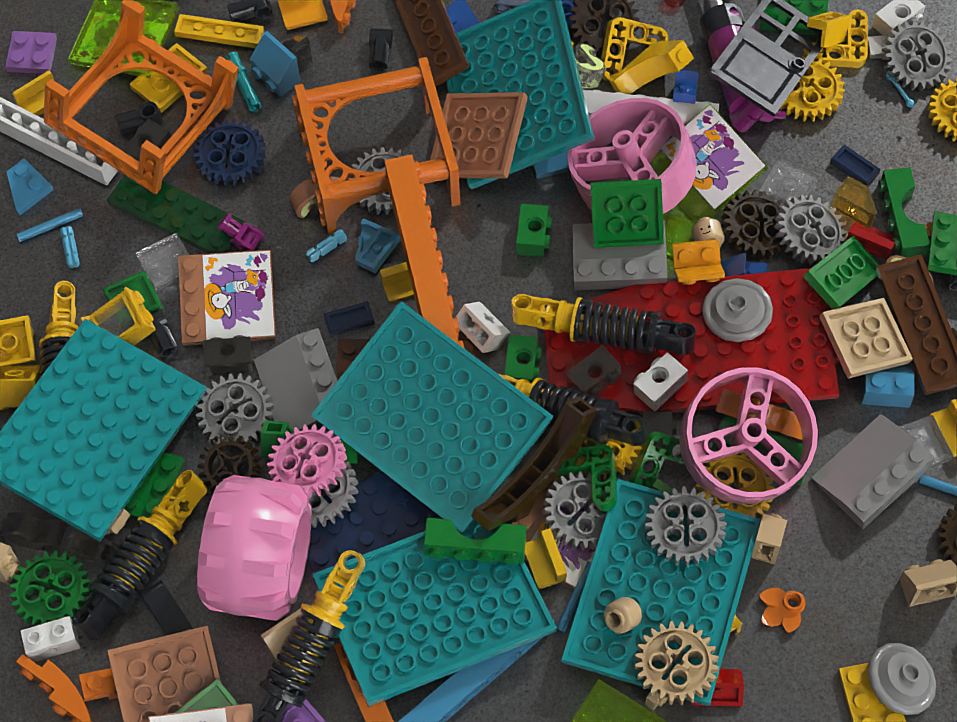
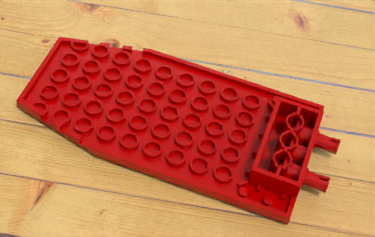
M811 268L725 276V278H720L717 282L697 280L695 284L685 285L678 281L632 285L588 300L594 302L593 308H595L597 302L603 303V309L607 303L612 305V310L615 305H619L621 311L623 307H628L630 309L629 314L633 308L638 309L639 318L642 310L647 312L661 311L663 320L692 324L696 329L694 351L690 354L682 355L657 349L655 355L650 356L637 350L630 351L629 348L624 350L620 346L613 348L611 345L603 346L602 343L596 345L593 341L591 343L570 341L569 333H556L553 330L547 329L545 330L548 380L549 383H554L557 387L564 386L566 389L571 388L574 391H581L582 394L587 393L590 396L594 395L598 398L615 400L619 403L620 411H635L643 415L685 412L697 392L705 384L726 371L738 368H762L774 371L795 384L808 401L839 398L835 365L840 363L819 317L822 312L832 310V308L825 303L824 299L803 277ZM736 278L751 280L763 287L771 298L773 306L771 323L761 335L752 340L743 342L724 340L713 334L705 324L702 313L704 299L714 286L725 280ZM850 304L842 305L839 308L850 306ZM668 352L688 370V381L661 407L653 411L634 394V380L640 373L648 371L657 357L662 358ZM657 378L654 381L657 383H662L665 380L662 378ZM730 383L708 392L699 401L695 411L716 409L723 388L743 394L745 383ZM771 391L770 404L787 403L777 393Z

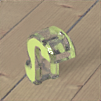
M583 43L578 44L575 48L577 50L575 60L582 88H596L604 76L606 66L600 58L596 57V51L591 46Z

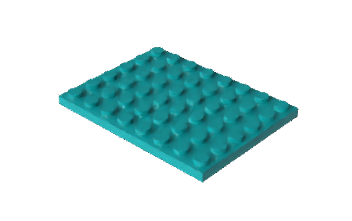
M531 0L456 33L470 68L447 80L449 94L524 92L528 96L509 174L595 140L561 0ZM467 178V182L471 189H475L499 178Z
M402 301L311 414L312 417L329 430H333L335 435L339 436L340 439L443 519L452 520L454 527L462 534L465 533L475 520L471 517L474 508L486 502L497 492L554 419L553 415Z
M84 319L1 429L0 485L101 542L206 393L207 387L91 321Z
M618 479L617 504L607 512L561 663L643 686L645 679H637V675L642 671L635 670V664L639 663V661L635 660V654L641 653L637 650L638 644H644L642 641L643 636L646 635L651 638L650 630L653 628L659 632L660 624L669 629L670 621L674 623L675 628H679L681 622L684 623V629L694 625L693 632L695 634L703 630L701 638H711L707 646H715V652L711 655L719 657L718 662L714 663L719 668L717 673H712L716 676L715 682H709L711 685L710 690L702 689L704 693L702 698L694 694V702L710 707L761 519L720 508L718 513L725 514L722 522H726L727 525L726 529L722 530L726 532L725 539H720L723 542L722 547H715L717 549L716 555L708 553L709 558L707 562L700 557L699 565H696L693 560L689 561L688 567H686L684 560H680L679 564L675 565V558L672 557L666 562L665 553L657 556L659 547L651 549L650 546L653 540L646 539L647 533L650 532L645 530V524L648 523L645 520L646 514H651L649 512L650 505L656 506V497L663 500V491ZM683 506L684 545L688 547L687 507ZM694 511L691 513L696 518L703 517L701 512ZM675 512L666 513L670 518L678 517V514ZM669 535L667 537L673 542L680 540L676 535ZM702 535L692 536L696 541L705 540ZM621 597H630L641 608V621L637 627L626 633H615L605 623V608L608 604ZM669 642L667 644L673 650L680 648L677 642ZM690 646L685 648L677 662L672 661L671 669L662 677V680L668 678L676 664L681 665L682 657L691 649ZM696 657L688 659L692 665L697 666L701 664V661ZM661 661L652 662V666L656 669L665 667V664ZM680 676L672 679L677 685L686 683L684 678Z
M474 520L462 535L470 539H484L493 535L501 525L489 531ZM425 531L363 554L365 567L357 580L351 596L345 603L348 609L340 617V621L345 625V628L340 632L338 638L368 707L555 633L557 627L525 562L524 564L509 565L497 561L484 563L472 559L466 561L446 557L434 559L424 554ZM357 557L346 561V566L349 570L356 568L358 565ZM335 566L312 574L318 591L323 590L325 581ZM336 582V585L344 588V586Z

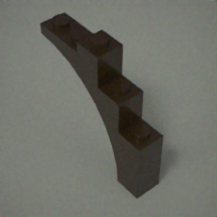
M579 396L566 402L548 435L528 462L500 491L486 502L474 508L471 517L479 522L482 527L490 531L509 520L515 523L528 516L539 492L551 487L562 464L577 455L597 409Z

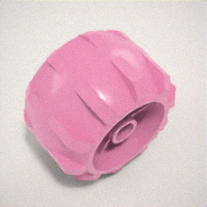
M233 475L223 479L216 486L206 513L198 555L197 590L202 603L207 608L236 616H250L279 621L290 613V608L295 606L304 577L311 535L312 506L308 503L309 496L300 485Z

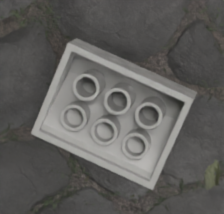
M663 220L664 244L594 248L593 223L573 224L575 291L622 289L636 284L667 283L665 220Z
M319 328L295 335L254 359L262 387H266V394H270L272 398L268 403H272L274 409L271 410L274 415V421L289 422L293 431L294 427L302 431L304 424L307 425L309 430H311L314 424L317 425L318 430L324 426L312 417L311 414L337 382Z
M880 414L814 474L811 479L863 530L933 466L935 456L917 439Z

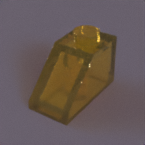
M848 176L835 192L831 207H835L840 213L869 229L872 227L877 211L868 186Z

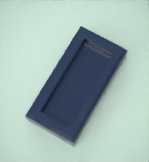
M845 144L830 160V164L865 188L876 178L881 170Z
M368 301L324 313L330 337L375 324Z

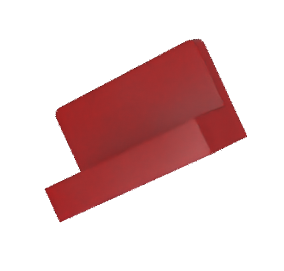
M855 221L854 225L851 226L846 239L848 240L854 236L869 254L886 261L890 257L895 244L892 241L894 235L860 221Z
M720 669L710 706H743L744 680L742 670ZM696 702L692 703V705H703Z

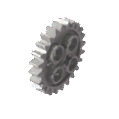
M913 19L910 23L904 21L901 26L898 24L894 30L888 33L889 37L884 40L886 45L881 50L887 54L882 57V60L888 61L884 68H891L892 70L888 75L892 76L895 74L897 76L895 83L902 80L903 88L910 84L911 90L918 86L919 91H922L925 86L927 89H930L934 85H938L947 76L946 73L951 70L948 65L953 62V59L947 56L952 54L953 51L946 49L950 45V42H943L946 35H938L940 28L933 31L932 23L925 26L924 20L917 24L915 19ZM920 39L925 42V45L920 42ZM900 45L905 47L906 52L902 50ZM928 59H931L934 65L930 64ZM909 65L914 68L915 72L909 68Z
M381 147L380 152L377 153L373 148L372 155L364 152L365 159L363 160L358 157L357 164H352V168L365 172L384 171L385 160L402 157V150L400 149L397 153H393V147H391L388 152H385L384 147ZM389 192L360 200L361 208L367 205L368 212L375 208L377 215L380 214L381 210H385L386 215H388L389 209H393L390 195H387Z
M803 194L798 199L794 196L790 201L787 200L775 217L777 223L774 228L779 230L776 237L783 238L779 244H786L788 246L785 252H794L792 258L800 256L801 263L808 259L810 265L815 261L818 264L847 241L844 238L847 231L842 230L846 224L839 222L842 215H835L836 208L829 209L828 201L823 205L821 204L820 197L814 201L812 195H809L807 199H805Z
M231 373L227 381L220 376L221 383L211 382L214 388L212 390L207 388V396L201 398L203 404L196 405L197 409L201 411L196 414L198 420H202L198 425L200 429H204L203 434L205 437L210 435V442L214 439L215 441L218 440L217 443L219 444L221 435L228 441L230 434L235 436V442L239 436L244 437V442L251 439L259 442L257 435L261 434L264 420L268 421L267 419L274 418L273 413L270 412V410L274 409L272 403H268L272 398L270 394H266L267 389L265 386L260 388L261 383L259 380L252 384L253 379L250 375L244 380L242 374L239 373L237 379H234ZM243 392L241 398L232 399L235 393ZM224 406L221 413H213L216 407ZM236 409L239 412L235 414L232 412V410ZM251 409L257 410V413H256L255 416H253V417H247V416H246V414H247V412H248L249 410H251ZM230 424H238L236 430L227 431Z
M348 461L345 462L346 469H340L343 477H335L337 485L330 483L328 485L329 492L323 488L326 495L332 500V503H327L322 495L318 496L316 492H312L308 503L313 506L314 503L321 502L318 507L312 508L311 525L313 528H316L318 522H321L323 527H326V522L329 519L335 524V516L338 515L343 519L342 511H351L348 503L356 502L352 495L358 494L359 491L354 486L359 484V482L355 478L356 473L354 469H351L352 466ZM340 486L337 492L331 493L334 487Z
M579 471L575 478L572 473H569L567 480L561 476L558 480L559 484L554 482L551 485L552 490L549 489L545 494L548 498H545L542 504L547 507L543 509L542 514L549 516L544 520V523H551V531L557 532L555 540L561 537L564 538L563 546L571 542L572 549L575 550L578 544H580L582 551H585L589 544L590 548L594 550L597 547L608 511H603V515H598L594 510L596 505L593 502L571 526L567 524L592 498V474L589 473L586 478H583L582 472ZM602 490L604 492V499L601 501L605 502L608 495L605 490ZM576 491L583 492L585 498L578 497ZM560 507L567 508L570 515L563 514ZM578 524H584L588 532L582 531Z
M684 486L681 493H678L673 488L671 496L664 491L663 500L658 497L655 498L656 506L650 505L649 512L651 514H646L645 520L648 523L645 524V530L650 531L647 533L646 539L653 540L650 546L651 549L659 547L657 556L665 553L666 562L673 557L675 558V565H678L680 560H684L686 567H688L690 560L699 565L700 557L707 562L709 558L708 553L716 555L717 549L715 547H722L723 542L720 539H725L726 532L722 530L726 529L727 523L722 522L725 514L718 513L720 504L712 506L714 497L706 500L704 498L705 491L701 492L700 495H696V488L693 487L691 493H687ZM683 506L687 507L688 547L684 545ZM672 511L677 513L678 517L670 518L666 513ZM698 511L703 514V517L696 518L691 513ZM669 535H676L680 540L673 542L667 537ZM702 535L705 540L696 541L692 536Z

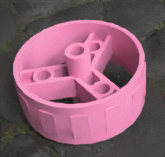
M629 98L600 108L589 116L595 140L568 150L567 159L572 179L583 201H585L591 211V185L585 183V181L627 177L628 181L661 179L664 214L674 208L686 196L696 176L697 162L689 133L685 129L678 113L670 106L658 100ZM673 136L681 142L680 148L671 165L660 176H657L650 163L669 137ZM613 143V146L606 147L608 144Z
M738 368L726 371L713 378L697 392L684 413L679 442L681 455L688 472L705 491L726 502L757 504L780 496L804 476L811 465L817 448L818 429L810 402L802 391L789 379L774 371L762 368ZM730 383H745L736 426L692 438L693 416L699 401L708 392L719 386ZM771 391L777 393L788 403L800 424L803 443L799 462L767 434L765 421ZM750 397H757L760 400V406L753 405ZM747 412L757 415V418H750L745 421ZM732 435L730 438L731 447H726L724 437ZM708 442H715L718 446V452L711 451L708 448ZM761 442L769 450V453L764 456L754 447ZM734 454H746L780 487L764 492L736 490L719 482L706 470L703 464ZM771 456H775L780 460V467H776L771 463Z

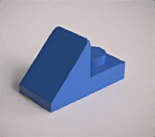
M680 70L676 72L673 102L695 104L698 81L697 71Z
M746 253L721 261L725 276L767 272V263L746 261Z

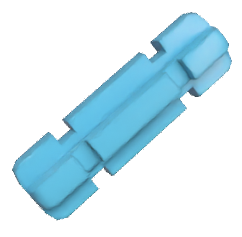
M62 227L60 233L67 266L71 269L79 267L80 262L72 227Z
M339 229L333 233L334 236L330 235L317 243L315 248L311 247L306 250V257L309 261L315 262L319 259L320 255L324 256L335 249L337 244L341 245L347 241L344 231Z

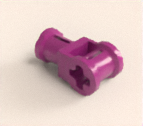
M228 212L218 224L217 230H223L231 236L230 242L240 252L255 251L254 249L259 241H263L265 237L263 232L246 222L240 224Z

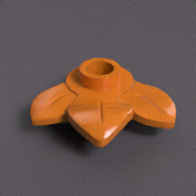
M770 588L759 594V598L768 606L762 615V624L770 627L782 624L787 633L799 627L801 613L806 605L805 598L801 593L797 591L785 592L780 588ZM795 601L797 606L791 607L788 602Z

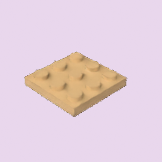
M884 298L825 311L819 316L847 378L909 364L913 360Z

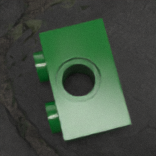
M521 203L516 254L544 257V249H549L550 235H546L547 228L551 229L552 215H548V206ZM532 229H537V230H539V231L533 232V231H530V230H532Z
M509 334L505 375L517 380L525 379L530 383L534 379L539 378V367H535L536 360L541 359L542 346H537L538 337ZM521 360L528 361L527 364H520L518 362Z

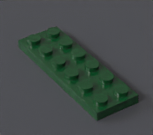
M124 175L107 198L109 205L208 254L228 253L233 245L230 242L231 236L223 230H217L218 224L227 212L162 181L161 189L158 193L154 194ZM231 215V217H232L233 219H235L237 222H239L240 224H243V223L245 222V221H243V220H241V219H239V218H237V217Z

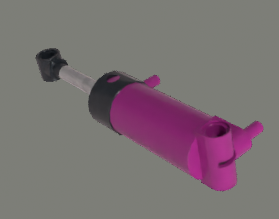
M708 0L711 8L700 18L702 33L713 63L717 61L746 22L742 9L738 5L733 3L723 4L722 0ZM752 26V28L757 31V27ZM720 82L730 112L731 123L739 132L748 131L756 121L771 122L773 119H785V111L778 110L773 117Z

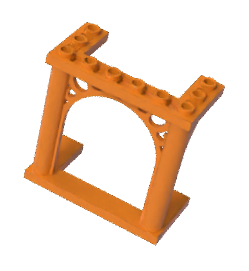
M123 0L121 2L120 24L114 37L103 54L70 90L52 79L45 84L44 123L149 191L157 194L161 189L162 179L219 112L223 108L228 111L232 106L239 67L232 61L219 56L215 61L213 77L202 73L191 63L183 61L172 51L158 45L155 40L144 36L145 8L137 1ZM134 52L144 58L141 63L133 60L132 54ZM125 57L127 59L128 64H122L123 62H125ZM136 69L154 71L169 78L183 93L187 106L185 119L172 137L161 149L146 140L141 145L139 161L73 120L75 115L111 77L124 71ZM197 91L205 97L193 99L190 97V94ZM192 105L198 106L197 110H194Z
M427 57L418 59L419 66L308 90L304 89L303 84L294 85L296 94L292 95L297 127L299 133H301L303 145H308L309 151H306L308 165L313 164L314 170L310 172L313 184L318 183L319 189L315 190L320 221L322 226L327 227L328 234L337 231V220L348 207L367 197L389 192L385 170L365 172L350 168L335 157L328 144L329 125L336 113L350 102L369 96L420 86L426 114L431 113L443 158L419 163L421 170V182L419 184L446 179V188L451 206L460 205L459 169ZM327 103H329L330 105L336 103V105L334 107H330ZM319 109H324L328 115L321 118L317 117L315 113ZM317 123L323 124V128L318 129ZM327 160H330L333 164L327 168ZM341 169L343 171L339 179L331 180L329 178L334 170ZM348 175H353L355 177L349 178V180H347Z

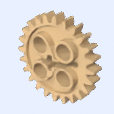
M670 621L669 629H666L663 624H660L659 632L652 628L650 630L651 638L644 635L642 640L644 644H638L637 650L641 653L635 654V660L639 661V663L635 664V670L642 672L637 675V679H645L642 688L651 687V697L659 693L660 702L665 697H669L670 705L673 704L674 699H678L680 705H683L684 698L687 697L693 703L694 694L702 698L704 694L702 689L709 691L711 688L709 682H715L716 676L712 673L718 672L719 667L714 665V663L718 662L719 657L711 655L715 652L716 647H708L707 645L710 643L711 638L702 639L703 630L695 634L693 632L694 625L684 629V623L681 622L679 628H675L674 623ZM669 642H677L680 648L673 650L667 644ZM690 646L691 649L682 657L681 665L676 664L668 678L662 680V677L671 669L672 661L677 662L685 648ZM696 657L701 661V664L697 666L692 665L688 659ZM661 661L665 664V667L656 669L652 666V662ZM680 676L684 678L686 683L677 685L672 679Z

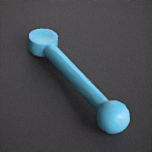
M888 71L886 79L892 81L905 99L906 106L909 108L913 107L914 100L909 99L898 82L895 83V74L889 76L888 74L891 71Z

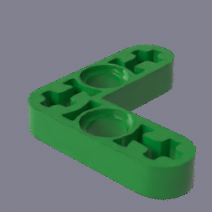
M657 431L648 434V438L642 446L628 482L652 488L665 458L685 465L681 454L673 456L672 453L673 448L680 444L679 438ZM654 441H660L666 444V447L654 446L653 443ZM648 460H652V469L648 472H644V463ZM642 474L643 476H645L647 480H645L644 478H640V475Z
M606 444L580 448L575 457L562 464L557 477L568 476L569 473L575 475L579 471L582 473L592 472L593 502L599 510L609 511L617 504L615 454L611 447ZM586 457L583 464L574 465L577 458ZM604 473L610 474L607 481H598L600 475ZM602 490H605L608 495L605 502L601 501L604 499V492Z

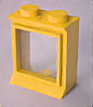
M127 287L94 313L81 318L82 322L84 319H87L133 346L156 330L152 323L154 320L153 316L146 310L143 304V296L138 291H133Z

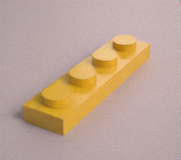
M179 14L174 33L175 37L256 48L264 34V26Z

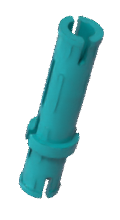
M237 52L228 53L225 59L232 61L239 67L236 83L247 104L248 110L256 112L259 110L258 108L261 109L262 104L248 77V70L243 66Z

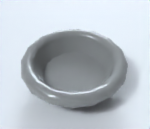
M736 278L722 281L710 290L704 299L702 313L705 324L713 334L727 341L743 342L756 338L766 330L772 320L773 306L770 296L763 287L751 280Z
M887 643L875 650L869 660L868 677L871 688L879 701L890 710L903 715L919 714L929 708L935 698L936 680L933 669L926 658L913 647L902 643Z

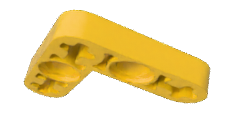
M859 9L851 11L849 13L846 45L836 44L822 48L814 61L817 62L822 58L823 65L830 62L832 67L860 68L864 66L868 55L867 14ZM855 18L859 19L860 22L859 27L856 28ZM854 35H859L863 38V40L861 42H855L852 40L851 37ZM804 48L803 56L806 58L810 52ZM855 50H859L858 56L860 59H856L854 55ZM831 52H837L841 55V57L838 59H833L830 57L829 54Z
M625 18L610 20L607 25L601 56L603 68L599 69L600 77L605 81H610L622 70L627 42L649 47L653 42H657V39L648 38V35L658 34L661 41H668L666 30ZM619 24V27L622 28V31L617 32V29L614 28V25ZM635 27H639L642 30V37L640 39L635 38L633 35ZM612 43L616 44L619 48L616 56L610 53V45ZM608 59H610V60H615V59H616L617 61L612 63V61H608ZM611 67V70L614 71V74L610 75V73L607 72L606 69Z

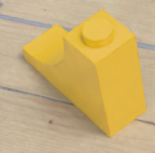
M684 40L653 42L609 82L616 92L632 94L643 85L658 77L679 72L694 57Z

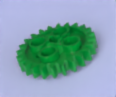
M57 550L53 552L52 556H49L47 551H44L43 558L34 554V562L26 559L27 567H18L21 575L12 576L17 583L10 584V588L15 592L9 594V596L14 600L12 603L13 608L18 609L17 615L19 617L24 616L23 620L26 624L32 621L33 626L68 616L73 620L74 613L78 612L81 609L80 605H84L87 601L84 596L91 595L87 589L91 582L89 579H86L89 577L87 570H83V564L81 562L77 564L75 556L69 559L67 552H64L60 557ZM43 572H50L46 578H39ZM72 579L68 586H62L63 581ZM32 582L37 583V584H39V586H38V585H31V583H32ZM33 594H39L36 600L29 601ZM62 601L58 608H51L53 603Z

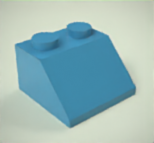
M266 31L250 57V70L256 79H261L265 82L270 92H275L282 97L294 88V85L300 83L297 58Z
M910 363L862 375V404L910 408L914 398V372Z

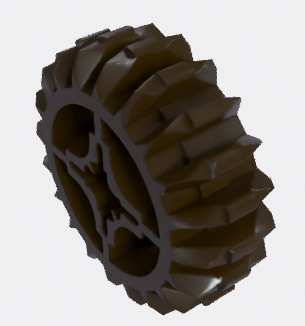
M233 434L229 435L228 441L221 435L219 444L214 439L211 440V444L214 446L212 449L208 446L204 447V450L208 452L207 456L203 454L199 456L205 463H200L197 467L205 471L199 473L198 476L199 478H207L203 481V484L207 485V487L210 486L209 492L211 494L214 493L216 486L219 485L217 480L220 478L224 479L235 474L242 476L241 468L246 464V460H249V469L245 477L262 478L260 474L256 473V470H263L262 465L256 464L262 460V456H254L259 449L257 447L250 449L252 446L250 440L243 444V436H239L235 442ZM237 448L245 453L229 457L224 450ZM218 455L220 466L215 470L216 473L213 474L212 465ZM226 460L234 464L233 471L235 472V474L227 470L228 463L226 462Z

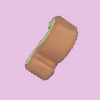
M335 176L329 177L331 180L339 179V177ZM312 178L299 183L290 194L289 200L297 217L305 218L311 210V206L317 204L315 190L319 189L318 183L313 184Z

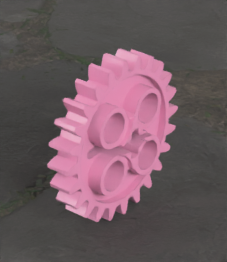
M304 424L302 431L294 427V434L292 435L286 431L287 438L285 440L278 438L280 446H272L275 453L268 455L271 462L267 463L270 469L268 473L271 479H273L272 481L300 485L309 496V499H311L312 492H316L318 496H321V489L323 488L329 492L328 485L330 483L337 485L335 477H343L340 469H346L347 467L344 462L347 460L346 449L340 437L335 436L333 430L328 432L325 426L318 430L316 424L312 426L311 430L308 429L306 424Z

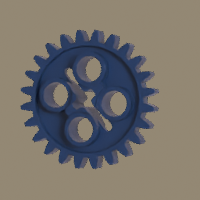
M224 119L223 125H219L216 121L215 128L207 126L208 133L202 132V139H196L197 146H193L195 153L193 157L196 167L200 169L202 176H207L208 181L214 178L215 184L223 180L225 186H227L229 181H232L235 186L238 179L245 183L244 177L248 176L252 179V171L259 173V166H264L263 159L266 158V146L263 136L259 135L258 129L253 130L251 123L245 127L244 120L236 124L235 119H233L231 124H228L226 119ZM233 136L231 141L233 149L230 150V137ZM230 154V156H229L230 165H229V168H227V164H228V158H227V156Z

